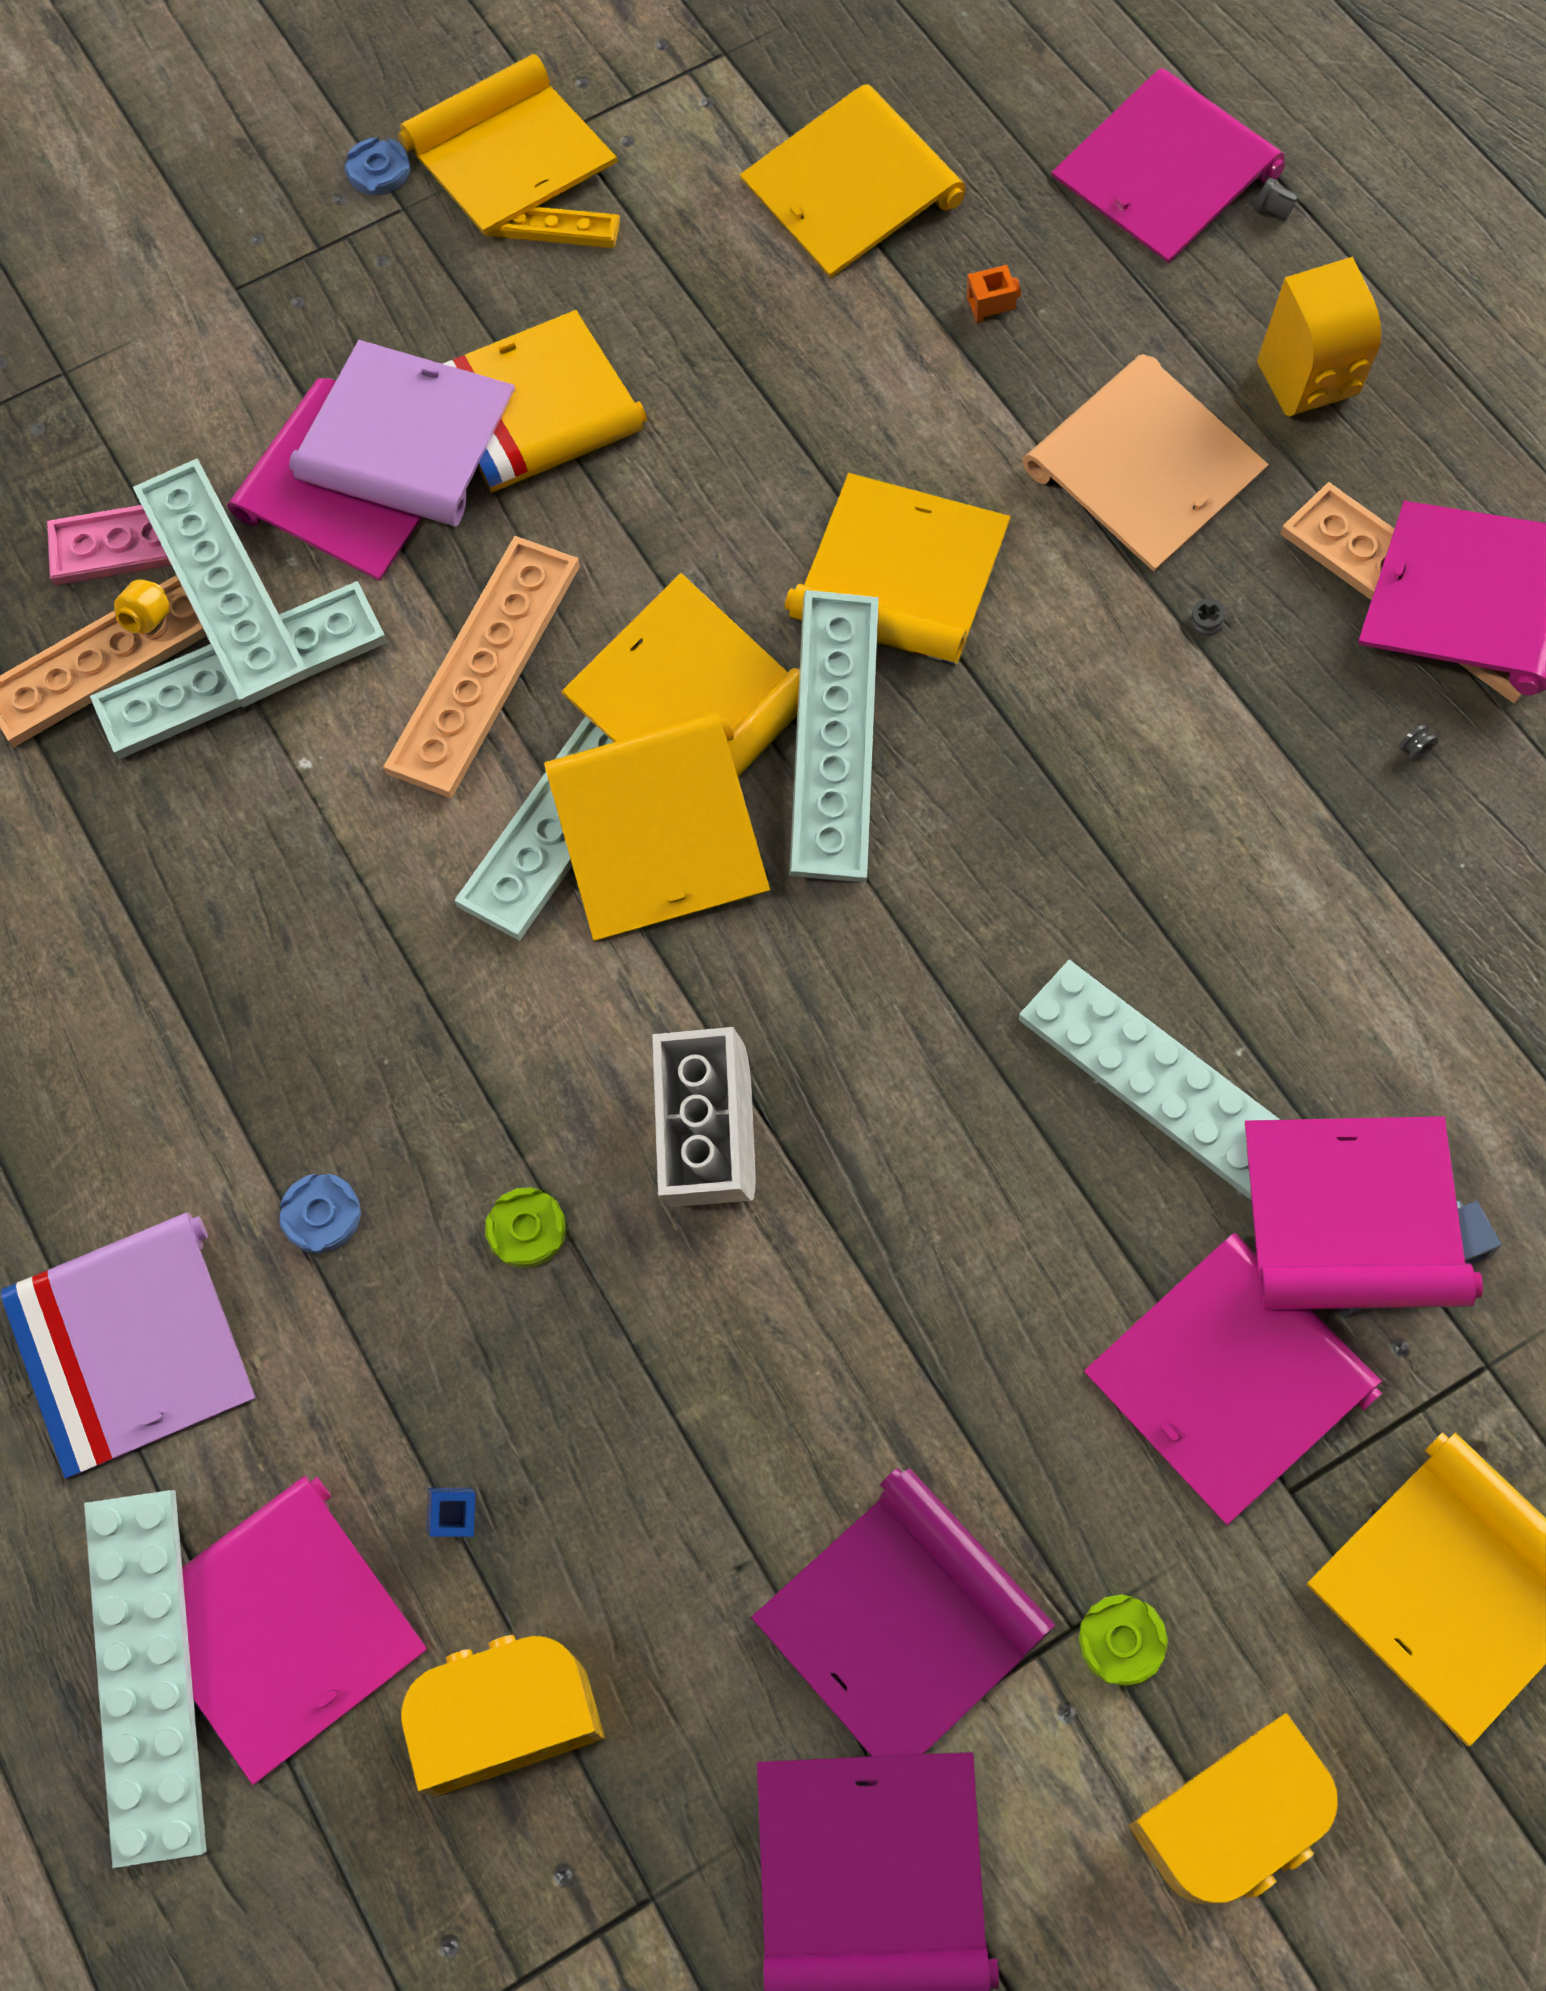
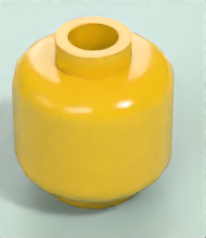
M141 579L132 581L114 601L115 617L120 626L131 633L146 634L152 632L169 613V602L165 591L154 582Z

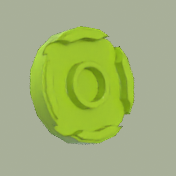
M533 1187L516 1188L503 1194L495 1202L496 1205L487 1215L485 1220V1236L493 1253L505 1264L517 1268H533L550 1261L561 1249L566 1237V1218L558 1201Z
M1121 1594L1105 1597L1090 1608L1081 1622L1078 1643L1081 1657L1091 1673L1105 1683L1127 1687L1143 1683L1158 1671L1165 1659L1168 1638L1164 1622L1153 1607L1132 1596Z

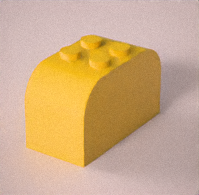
M1353 257L1294 274L1284 279L1257 363L1284 414L1287 416L1300 414L1359 395L1381 344V323L1378 309Z
M508 1635L489 1642V1650L474 1655L471 1649L453 1653L446 1657L447 1664L432 1668L419 1676L408 1689L401 1712L403 1731L418 1791L437 1797L605 1740L589 1679L582 1664L563 1645L553 1639L542 1636H530L516 1640L514 1635Z
M1285 1713L1134 1820L1128 1827L1168 1886L1183 1899L1196 1904L1210 1905L1233 1901L1243 1895L1247 1899L1252 1896L1255 1898L1277 1882L1272 1875L1280 1868L1284 1872L1288 1869L1293 1870L1314 1855L1309 1846L1323 1837L1334 1822L1338 1807L1337 1790L1327 1768L1289 1715Z

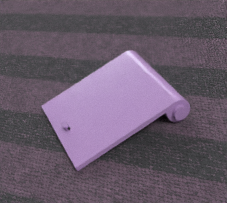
M358 340L299 450L293 451L290 457L289 469L293 471V476L296 480L457 527L465 510L466 488L515 391V385Z

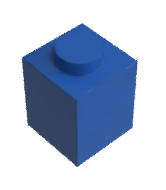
M428 1488L426 1532L430 1537H474L475 1491L471 1488Z

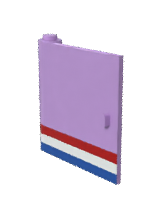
M186 1212L1 1289V1298L65 1479H69L256 1399L201 1253V1249H203L202 1240L207 1239L208 1235L199 1216L193 1218L189 1212Z

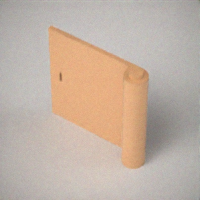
M1146 355L1136 357L1023 457L1024 468L1032 479L1040 484H1047L1053 478L1153 572L1269 465L1167 373L1154 357Z

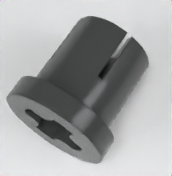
M1269 177L1258 197L1254 210L1257 212L1264 210L1286 221L1299 195L1275 184L1276 180Z

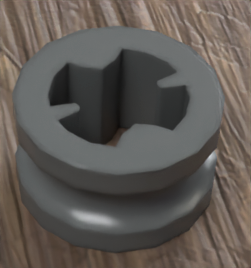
M1211 598L1198 601L1192 611L1191 621L1194 629L1205 635L1218 633L1223 628L1226 613L1222 603ZM1202 613H1205L1208 616L1215 614V620L1212 621L1209 618L1205 619L1204 621L1201 620Z
M1422 724L1412 730L1399 745L1402 751L1410 752L1408 757L1411 761L1419 760L1434 748L1439 740L1435 734H1428L1429 727L1426 724Z

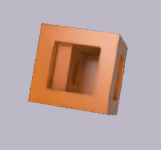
M1007 265L968 274L966 298L976 323L983 322V317L1016 309L1017 299L1021 297L1020 284L1017 277L1012 278Z

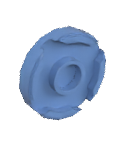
M378 137L369 138L359 142L349 151L345 172L352 187L359 192L369 195L387 194L398 189L406 182L410 174V160L404 146L394 139L387 138V141H379Z
M332 1174L308 1175L292 1184L283 1196L279 1220L280 1227L292 1244L306 1252L325 1253L334 1251L347 1243L355 1233L361 1217L360 1202L349 1183L340 1177Z

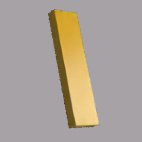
M535 207L485 234V236L614 248L620 226V216L617 214Z

